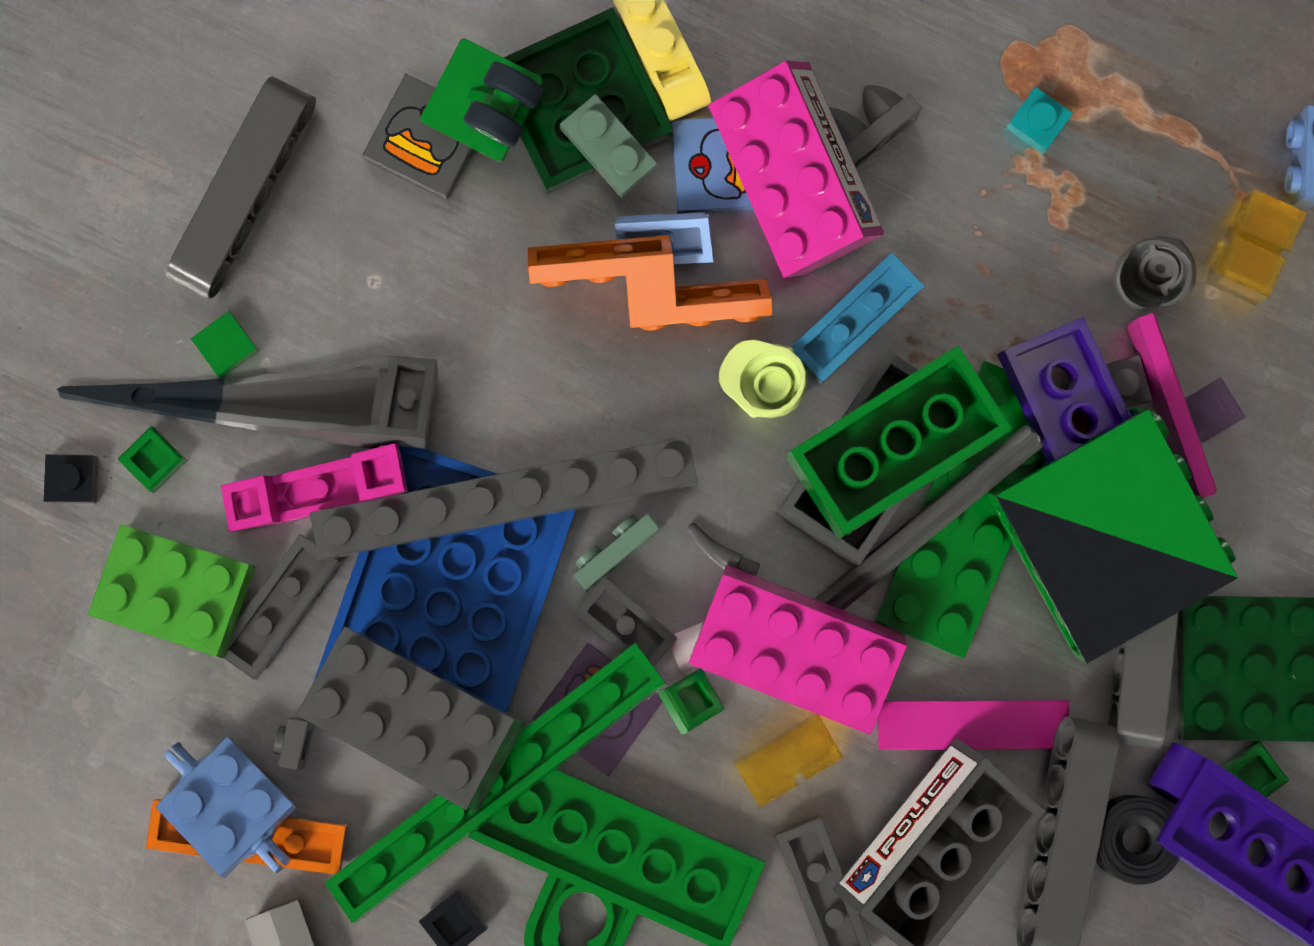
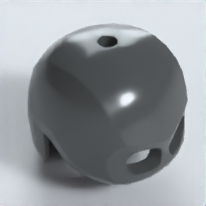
M1156 236L1144 239L1131 246L1119 257L1113 272L1114 287L1120 299L1131 308L1147 309L1150 307L1171 306L1188 296L1195 286L1196 262L1188 247L1180 239L1169 236ZM1159 264L1165 266L1164 272L1158 271L1157 266Z

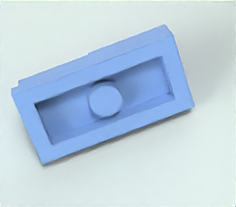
M706 212L618 216L615 221L617 239L670 235L673 264L714 262L710 216L706 215Z

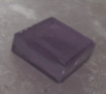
M1221 377L1185 398L1201 443L1246 418Z

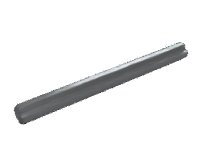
M1028 425L1023 426L870 552L861 564L853 566L815 599L845 610L1043 447L1042 439L1032 427Z

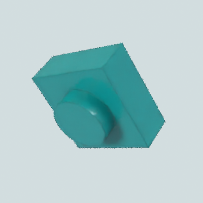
M1034 87L1008 123L1006 129L1044 154L1073 112L1037 87Z

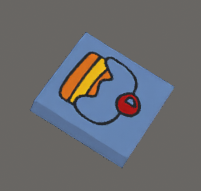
M714 118L673 120L672 138L677 214L754 210Z

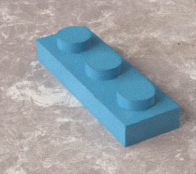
M890 253L791 346L794 349V354L801 359L804 368L820 384L824 383L924 288V285L893 253Z

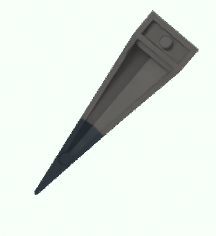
M389 355L343 364L262 375L148 384L61 386L57 388V391L61 398L369 449L394 443L399 444V447L426 449L438 364L437 359Z

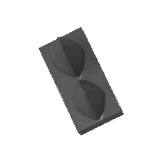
M866 85L863 89V108L871 124L869 127H866L853 115L843 110L829 107L856 168L914 123L922 109L921 105L911 94L903 99L896 92L877 85Z

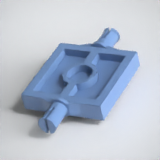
M226 737L207 757L198 761L187 752L180 742L172 745L171 748L183 761L170 750L165 752L164 758L182 776L177 786L155 806L158 811L221 877L226 878L243 860L256 854L266 862L275 874L284 869L271 854L286 866L291 858L275 844L272 838L278 826L297 808L296 805L229 737Z

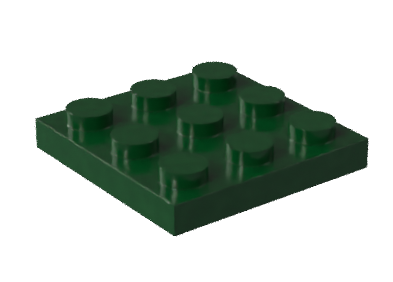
M613 7L503 57L539 75L544 80L542 86L543 93L536 107L530 109L522 125L523 132L520 139L547 194L597 171L560 130V123L595 94L644 149L673 136V128Z
M1206 596L1178 612L1180 740L1314 742V598Z

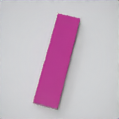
M1151 313L1138 317L1129 323L1126 329L1136 356L1140 355L1156 414L1160 415L1169 431V436L1165 440L1173 455L1179 454L1187 464L1192 476L1187 482L1195 497L1200 495L1202 498L1217 494L1215 482L1156 315Z

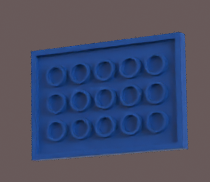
M399 447L408 489L404 493L497 475V473L422 448ZM577 509L358 553L315 679L345 626L369 636L508 713Z

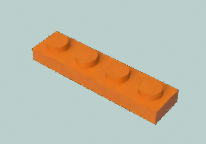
M154 799L146 849L201 856L155 807L163 799ZM288 816L278 826L272 840L291 860L286 866L273 854L271 855L284 868L336 874L342 870L348 825ZM258 854L242 861L267 865Z

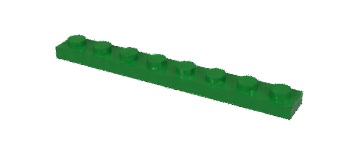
M634 643L522 730L479 811L465 810L437 795L327 880L325 885L351 923L359 922L662 688L667 682L639 645Z

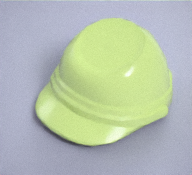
M756 339L741 341L729 350L719 369V383L723 391L752 418L758 416L764 418L785 416L798 407L808 389L807 373L801 359L794 354L793 348L779 344H770Z

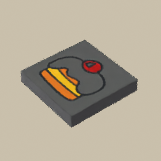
M405 73L362 155L365 159L448 199L473 149L428 127L420 121V117L435 87Z

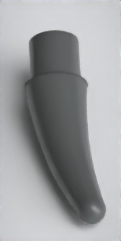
M691 523L688 526V530L698 545L721 568L724 569L727 564L755 576L757 575L760 563L743 557L744 554L721 545L707 535L696 523Z

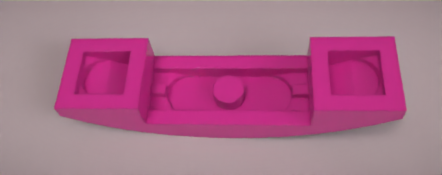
M397 443L353 453L348 458L274 476L262 475L221 485L229 532L244 531L310 518V512L389 497L408 491L400 448Z
M1069 700L884 701L877 719L878 749L946 750L955 738L974 750L1052 749L1058 725L1065 717H1069Z

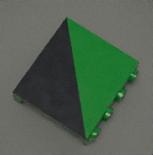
M1132 407L1129 409L1132 417L1012 485L1000 482L986 493L1073 655L1086 664L1238 579L1231 565L1236 560L1231 547L1224 538H1217L1209 523L1214 520L1210 507L1200 495L1195 497L1187 480L1192 478L1187 464L1179 454L1173 455L1165 440L1169 436L1166 424L1160 415H1157L1155 411L1151 413L1146 408Z

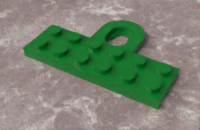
M555 769L467 837L548 873L526 924L524 946H560L558 939L562 928L559 919L560 907L566 898L579 892L592 893L600 898L607 912V920L603 930L594 938L589 939L586 946H624L637 914L708 946H730L765 866V861L559 769Z

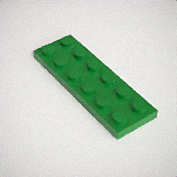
M983 361L980 364L977 375L1011 425L1012 430L933 480L920 511L1023 426H1030L1003 368ZM1041 449L1001 482L1012 485L1042 468L1045 463V457ZM986 494L896 567L874 622L904 633L906 636L960 659L965 658L1012 543Z

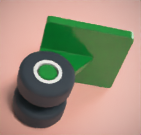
M463 38L459 41L420 117V121L428 127L500 163L504 161L510 148L514 147L523 132L522 125L530 109L536 107L543 93L542 86L544 80L539 75Z

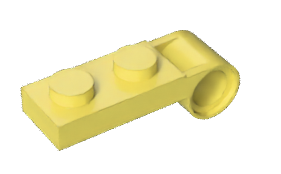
M612 0L614 9L669 122L711 104L712 101L705 80L665 0Z

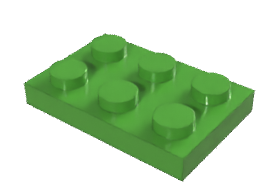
M120 524L87 615L223 659L256 567Z

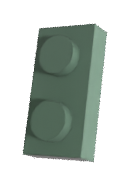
M596 94L560 123V130L621 198L626 196L657 169L655 160Z
M634 514L612 531L613 535L617 538L603 551L598 545H595L575 562L580 570L573 575L574 578L588 592L604 576L606 577L659 533L660 528L648 514L640 520Z

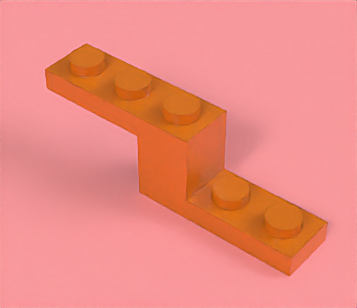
M670 235L528 247L530 284L540 283L546 287H557L571 280L588 279L591 282L604 283L615 279L616 276H625L630 328L640 327L644 330H659L669 324L687 323L692 326H705L715 320L726 319L752 322L758 320L761 316L772 315V298L767 279L675 287Z

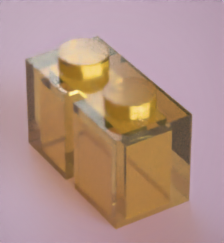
M1254 189L1242 200L1236 198L1224 218L1223 224L1229 226L1222 242L1217 240L1206 258L1205 266L1209 267L1210 270L1204 283L1254 306L1269 298L1286 261L1280 254L1282 250L1285 252L1291 250L1307 212L1257 189Z
M813 714L734 761L733 765L754 801L761 808L796 787L797 783L793 778L796 774L799 773L802 778L807 780L843 759L844 756L820 716Z

